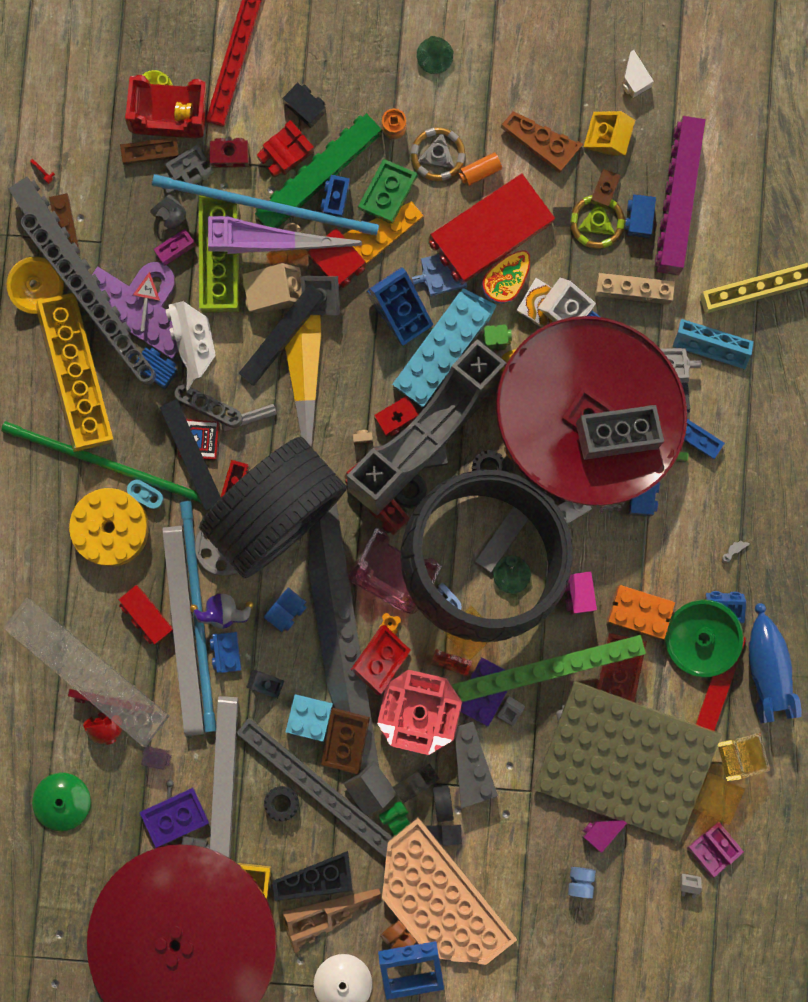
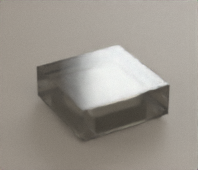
M553 207V216L555 217L553 227L572 226V207Z

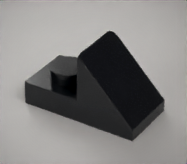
M253 669L246 688L278 699L284 680Z
M461 824L425 825L440 845L462 844Z

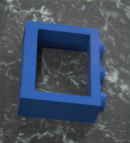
M436 941L378 951L386 1000L445 990ZM434 960L435 972L389 979L387 968Z

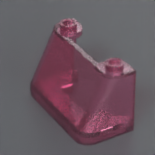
M375 528L353 565L348 578L355 585L401 611L414 614L419 609L408 593L403 579L400 561L401 551L388 544L390 538L385 531ZM432 558L424 559L426 570L434 584L442 565Z

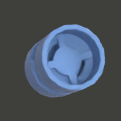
M571 867L570 879L572 882L569 883L568 895L593 898L594 887L591 883L595 881L596 870Z

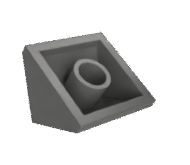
M373 762L360 771V773L343 783L365 815L384 808L397 794L376 762Z

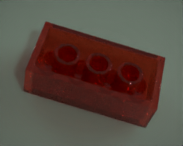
M607 633L605 644L630 637ZM642 640L644 649H646L647 641ZM644 655L600 666L596 689L635 702Z

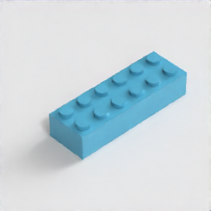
M459 292L392 384L393 387L424 409L444 382L451 366L469 348L491 317V314Z

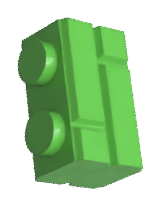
M506 324L497 325V327L494 325L485 326L483 331L484 345L491 351L495 349L497 351L506 350L507 345L511 344L512 341L511 329L508 330Z

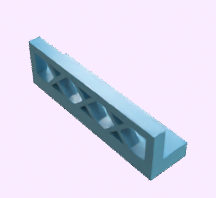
M681 319L673 347L686 348V351L746 369L752 354L754 341ZM683 327L690 328L692 331L685 330ZM739 345L747 346L748 349L742 348Z

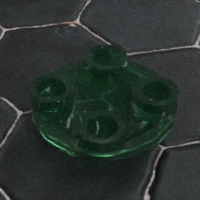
M430 36L419 45L416 59L424 71L430 74H439L445 72L451 66L454 51L446 40Z
M511 555L503 557L497 562L493 570V579L500 590L505 593L515 594L527 587L532 573L525 560Z

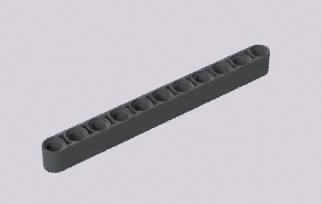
M32 213L25 214L21 219L22 227L137 378L143 384H152L156 379L154 369L40 220ZM35 220V225L32 228H28V222ZM47 235L45 242L40 243L38 241L40 236ZM53 250H58L57 257L51 258L50 253ZM64 265H70L68 272H61ZM74 281H82L80 287L73 288ZM87 295H93V300L90 303L84 302ZM104 310V316L96 318L97 311ZM110 325H116L114 333H107ZM122 340H127V347L124 349L119 348V343ZM134 355H138L140 358L136 364L130 363V359ZM144 371H151V376L148 379L142 378Z

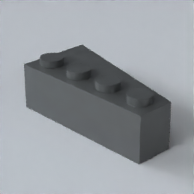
M473 721L457 726L455 747L460 807L462 809L497 797L498 794Z

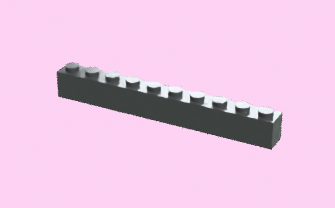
M27 176L9 187L10 193L23 213H32L40 220L121 328L131 338L129 334L131 332L130 327L126 321L122 323L119 319V316H121L116 306L112 307L108 302L111 300L106 290L101 291L98 285L101 282L95 274L91 275L88 271L91 267L85 258L81 260L78 253L81 251L75 242L71 244L68 240L70 234L65 227L61 228L58 222L61 220L55 211L50 212L48 208L50 203L45 196L41 197L38 193L40 188L36 181H30ZM35 220L29 221L32 227L36 223ZM47 235L39 237L42 242L47 240ZM53 250L50 253L52 258L57 257L59 251ZM64 265L61 272H68L70 265ZM74 281L73 288L80 287L82 281ZM87 295L84 302L90 303L93 300V295ZM97 311L96 318H102L105 311ZM95 323L96 327L104 337L109 347L112 350L115 349V347L108 340V338L105 336V334L102 332L99 326ZM110 325L107 333H114L116 325ZM122 340V341L119 343V345H121L122 343L126 342L127 340Z

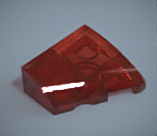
M435 649L431 661L433 666L468 676L472 664L471 660L442 652L438 649Z

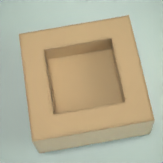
M368 430L356 431L357 434H353L354 444L373 442L372 432L368 433Z

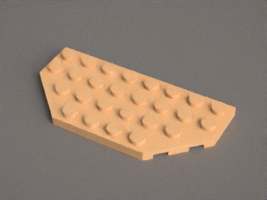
M419 818L388 841L382 899L419 944L436 941L439 959L487 965L517 941V938Z

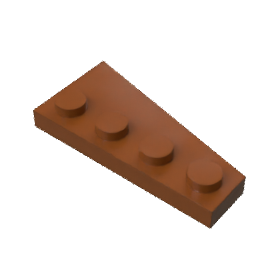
M514 111L501 125L504 131L558 173H561L583 146V143L568 139V136L555 133L546 126L542 127L536 124L535 121Z

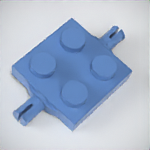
M439 254L421 258L423 275L412 277L413 285L425 282L430 296L467 287V283L461 285L459 281L456 282L452 278L451 270L448 266L445 267L441 263Z

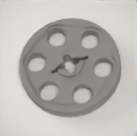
M200 530L195 542V551L201 565L216 575L228 576L238 573L226 560V557L218 551V548L210 540L204 538V534ZM210 549L212 556L209 559H203L201 556L202 550ZM220 560L227 563L224 571H218L216 568V564Z

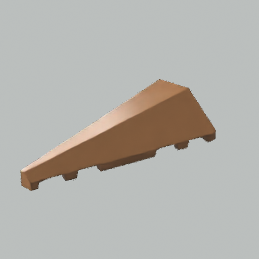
M379 889L283 911L284 925L294 953L300 951L299 947L309 942L311 944L314 942L315 937L322 932L328 933L352 918V913L358 909H366L367 904L376 898L380 900L382 896Z

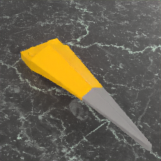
M311 315L285 347L301 437L310 446H312L321 344L320 315Z

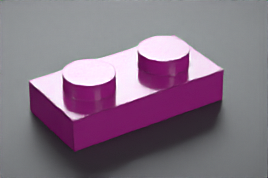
M186 229L154 248V251L165 266L195 247L196 244Z

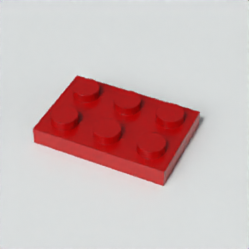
M382 625L355 662L351 671L377 695H380L411 649L386 625Z

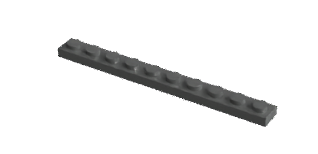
M250 718L246 720L236 732L240 737L386 857L388 841L393 838L254 721Z

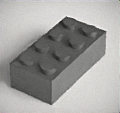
M656 405L581 415L576 422L584 460L659 449L664 443Z

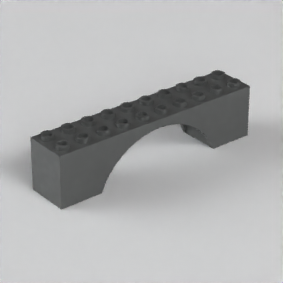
M477 339L451 366L439 390L416 419L387 444L378 448H372L347 474L348 491L378 516L498 389L506 362Z

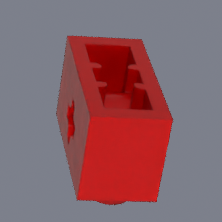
M405 396L376 413L374 418L385 437L388 435L393 437L401 432L400 428L408 427L416 419L418 413L409 398ZM394 414H397V416L402 415L400 422L397 420L393 421Z

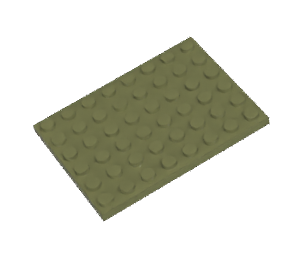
M574 681L533 788L541 793L617 820H624L633 826L680 842L722 735L713 730Z

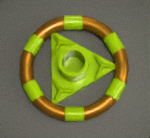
M590 195L581 199L573 208L570 216V227L575 238L584 246L594 249L606 248L613 245L622 235L625 226L624 213L619 204L611 199L609 206L614 209L618 218L615 233L605 209L598 205H595L578 228V213L585 205L590 204L593 196ZM580 232L611 235V237L601 242H594L587 239Z

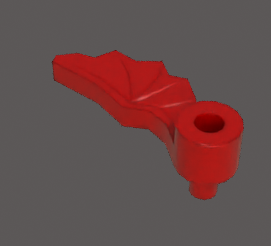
M30 160L44 175L43 179L50 184L55 173L47 174L35 160Z

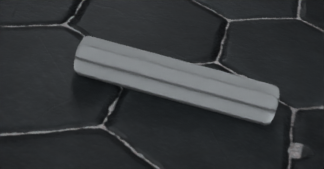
M271 404L241 414L243 422L240 426L276 415L275 406ZM237 416L230 418L231 422L238 420ZM221 423L224 431L233 429Z

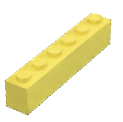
M808 263L703 291L700 299L704 312L707 314L808 286Z

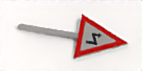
M150 271L132 295L144 298L141 332L145 330L148 299L160 301Z

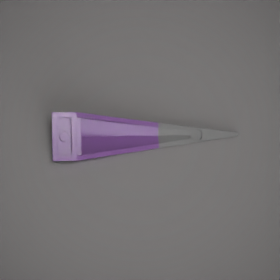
M208 216V251H228V254L362 245L360 240L293 232L228 216Z

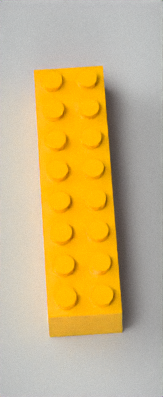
M70 293L37 300L36 310L73 452L110 444L113 441V436L76 296Z

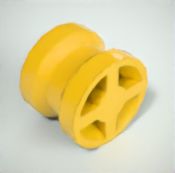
M177 102L175 106V121L191 119L193 115L192 103L182 105L181 102Z

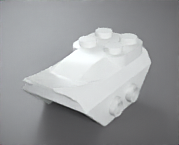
M182 301L170 304L169 309H166L168 321H172L173 328H170L171 338L176 340L180 356L187 368L186 390H189L193 381L202 377L216 355L208 318Z

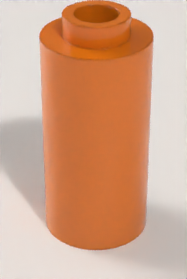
M494 152L461 168L459 177L463 184L466 183L470 186L503 168L498 156Z

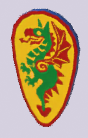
M521 250L509 254L485 274L482 280V289L490 300L496 303H507L516 298L529 271V252Z

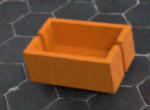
M622 585L617 586L612 603H618V605L611 606L606 623L660 640L665 639L669 625L666 619H671L675 602Z

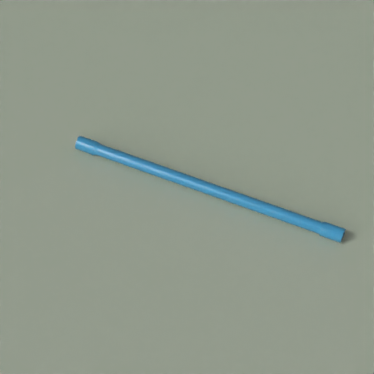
M154 174L152 186L201 195L357 230L361 233L377 236L379 225L374 223L351 220L173 180Z
M184 501L180 502L184 527L192 605H197L198 610L203 612L195 551L192 502ZM193 613L204 709L205 732L216 731L204 623L198 622Z

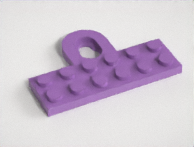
M160 262L148 263L140 269L130 286L97 266L92 275L95 274L101 282L98 285L101 291L106 290L111 298L108 302L112 307H117L121 314L119 319L122 323L126 321L131 329L130 333L171 359H174L179 350L176 340H172L170 328H173L172 321H168L166 309L163 308L175 287V277L171 269ZM150 271L152 278L160 277L162 280L160 292L158 293L160 301L148 299L145 330L141 332L144 298L132 295Z

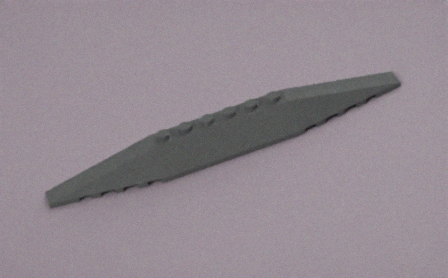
M336 502L310 528L309 576L326 683L336 709L370 717L360 769L362 771L373 762H376L379 766L366 684L351 671V668L360 657L361 651Z

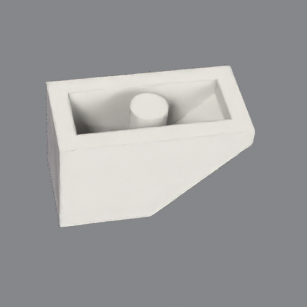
M633 50L628 58L622 86L626 94H630L634 98L651 88L654 81Z

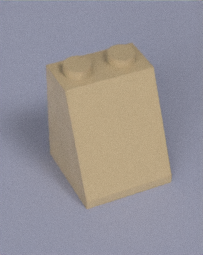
M281 263L242 274V284L247 298L246 306L250 312L262 313L290 308L302 294L299 267Z

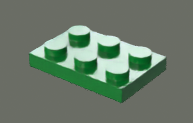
M383 159L358 206L359 210L393 224L418 177L417 173Z

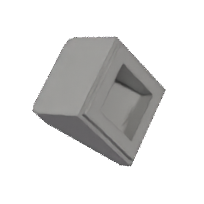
M509 696L497 717L514 726L525 706Z

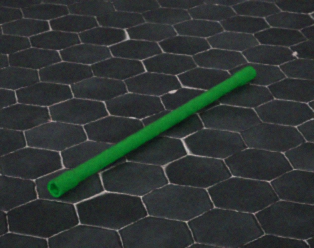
M5 421L2 425L1 432L29 440L202 504L198 492L84 450L73 452L72 446L23 429L21 426Z

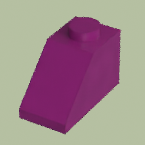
M624 820L595 821L593 824L590 822L583 829V837L602 853L627 823Z

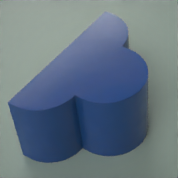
M402 267L366 291L374 308L402 346L434 325L412 281Z

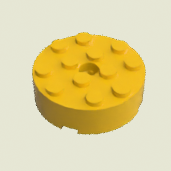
M103 488L87 494L77 503L70 517L69 532L73 545L84 558L101 566H120L137 557L145 547L149 536V521L144 508L134 497L119 489ZM106 524H114L115 528L111 533L106 532Z

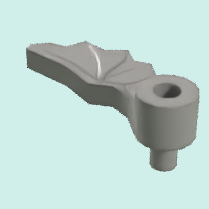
M742 541L734 542L733 545L729 546L728 554L722 556V562L728 563L733 554H738L750 544L748 542L743 543Z

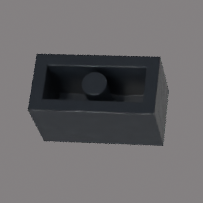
M297 82L282 98L283 104L310 128L326 113L325 102L319 97L315 98L311 94V90L304 84L301 86Z

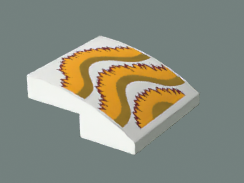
M535 278L516 312L532 320V323L541 328L553 323L551 319L538 309L552 287Z

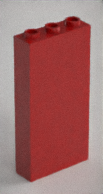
M521 173L431 233L428 243L431 249L437 251L440 255L441 263L445 267L448 266L451 270L452 278L463 285L546 229L554 222L555 217Z

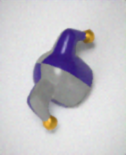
M217 594L207 600L205 612L199 611L197 605L194 604L190 606V611L194 613L198 622L211 624L218 629L230 627L233 623L247 622L254 604L248 601L245 604L246 608L244 610H237L234 599L231 596Z

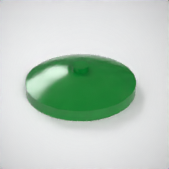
M700 599L683 605L673 614L669 620L665 641L671 659L679 668L694 676L712 677L727 671L738 660L743 648L744 634L739 619L731 609L714 600Z

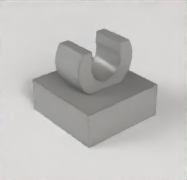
M688 874L681 875L682 896L684 897L686 892L692 893V898H695L697 894L700 895L702 890L701 877Z

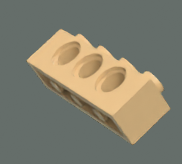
M599 273L596 281L595 296L670 305L673 301L675 281Z

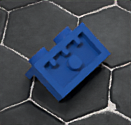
M719 591L705 594L706 599L724 604L734 612L740 623H745L746 599L744 594L739 592L721 593Z
M237 632L213 634V639H210L211 650L215 651V658H212L213 670L217 669V673L242 670Z

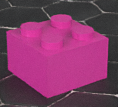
M592 573L571 574L565 592L568 593V599L565 600L566 610L570 611L571 615L596 611L597 606Z

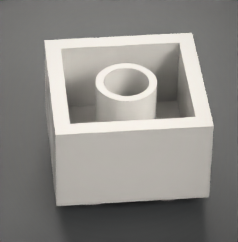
M559 278L538 309L555 322L570 317L587 316L596 303L571 281Z

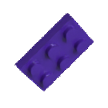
M481 657L469 680L505 671V669ZM507 691L462 702L460 712L489 727Z
M194 787L140 811L156 848L210 823Z

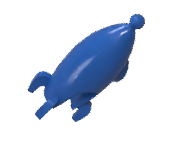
M758 603L755 606L758 617L753 624L749 641V664L752 678L760 697L756 704L760 723L774 722L773 712L785 710L787 719L801 717L800 699L798 695L793 693L792 664L786 642L777 626L765 615V605Z

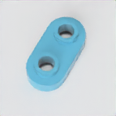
M133 480L127 486V493L143 505L151 509H157L163 504L164 498L161 492L140 480ZM136 487L141 488V491L138 494L134 492V489ZM153 496L157 497V502L155 503L151 502Z

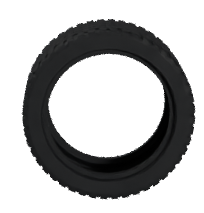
M296 437L271 453L230 488L204 516L199 524V529L218 548V551L226 557V560L241 577L246 579L267 566L312 528L342 497L347 486L336 476L334 471L328 467L326 462L320 458L303 437Z

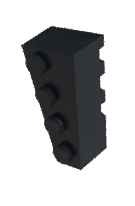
M343 852L273 880L274 900L277 902L352 892L353 883L349 852Z

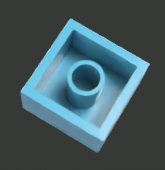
M295 694L285 732L324 741L333 703Z

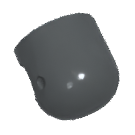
M172 195L166 196L150 210L154 217H162L165 220L164 226L169 229L178 227L186 218L185 208Z

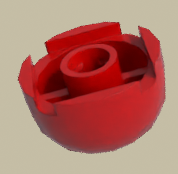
M115 710L98 713V718L93 720L90 717L84 722L83 727L88 737L93 742L99 744H113L123 730V719L120 712Z

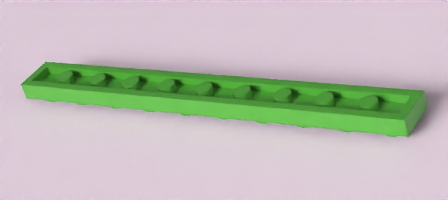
M641 635L459 682L452 684L461 701L465 702L645 655L646 652Z

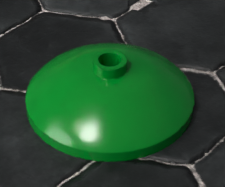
M55 773L44 778L36 787L32 799L33 811L39 822L48 829L68 831L79 826L86 819L91 807L90 792L86 784L79 777L70 773ZM57 799L63 801L62 806L56 804Z

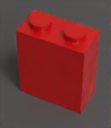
M337 228L326 236L346 239ZM353 246L313 248L307 252L308 257L325 276H338L339 288H345L351 283L350 279L353 276H359L365 271L366 261Z

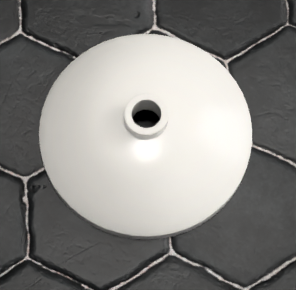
M349 954L331 956L317 969L314 977L315 995L319 1002H367L372 991L371 973L365 963L355 956ZM341 982L346 984L345 989H340L339 984Z

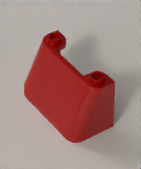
M143 75L130 76L125 115L128 130L134 134L202 138L205 125L206 81L192 79V81L188 82L187 86L150 84V81ZM177 102H181L182 105L192 103L193 115L191 119L175 121V106Z

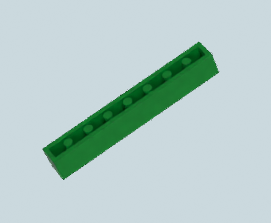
M367 113L363 117L362 115L358 116L354 120L353 126L349 129L345 128L339 134L340 137L336 141L332 140L329 142L323 153H317L308 166L304 165L297 172L298 175L294 179H288L283 185L284 188L280 191H275L269 197V201L301 208L326 185V181H330L331 175H338L382 135V129ZM259 208L255 210V217L263 226L277 229L291 217L290 215Z

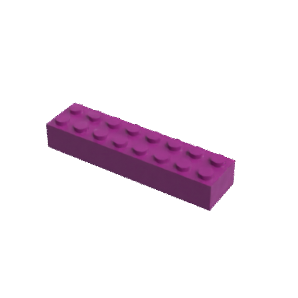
M683 116L681 121H677V125L674 128L673 138H676V140H674L670 156L674 157L668 167V174L671 177L669 176L666 182L665 193H668V195H666V199L663 202L662 211H665V214H663V218L660 221V229L663 231L657 241V248H660V251H658L654 261V266H657L656 272L679 276L684 268L706 119Z

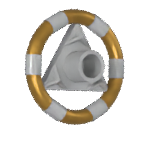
M433 127L419 134L412 144L410 153L411 161L416 171L424 178L432 181H444L454 177L463 167L466 156L464 144L459 136L453 131L441 127ZM440 134L418 160L421 142L427 137ZM443 135L450 138L457 145L459 153L455 166ZM420 163L449 168L451 170L442 174H433L422 167Z

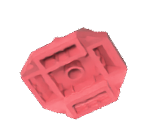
M407 670L389 682L385 688L378 725L390 746L431 755L454 741L462 701L447 678ZM419 707H423L425 710V715L422 718L416 716V710Z

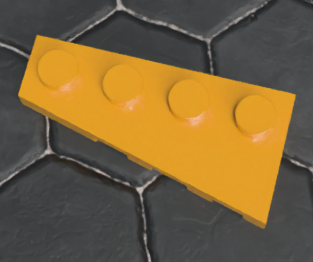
M411 201L401 207L393 224L380 218L369 221V223L379 225L377 236L361 233L357 230H351L342 235L346 239L362 241V245L353 247L366 261L367 265L420 221L424 215Z

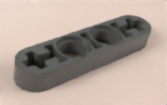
M180 385L175 390V396L179 403L228 427L237 428L243 422L240 411L191 387L189 390H186L187 385ZM185 391H187L188 396L192 397V400H190V398L186 396H183V398H181L180 393H185ZM199 398L206 400L205 405L202 407L195 405ZM216 406L222 408V412L219 415L212 413V409ZM226 411L231 417L236 415L238 420L231 422L230 418L226 416Z

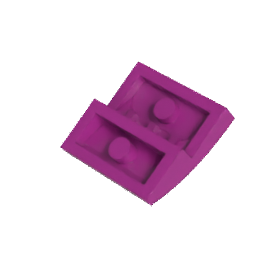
M720 822L710 827L687 847L711 878L717 876L727 865L733 863L744 852Z

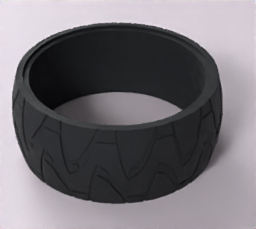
M477 470L465 472L445 480L420 501L407 523L402 539L400 561L407 591L419 611L431 623L441 630L465 640L498 642L519 636L531 630L553 611L563 596L570 579L573 549L566 520L559 507L555 505L553 499L544 490L530 480L523 479L521 476L500 470ZM468 496L496 498L520 510L538 530L547 553V580L543 593L534 608L510 618L488 619L468 614L446 600L432 583L423 559V534L429 516L442 505Z

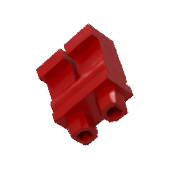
M290 120L276 135L262 144L263 149L257 154V158L262 164L266 163L269 159L274 162L268 168V171L275 178L282 173L286 175L290 170L312 155L314 147Z

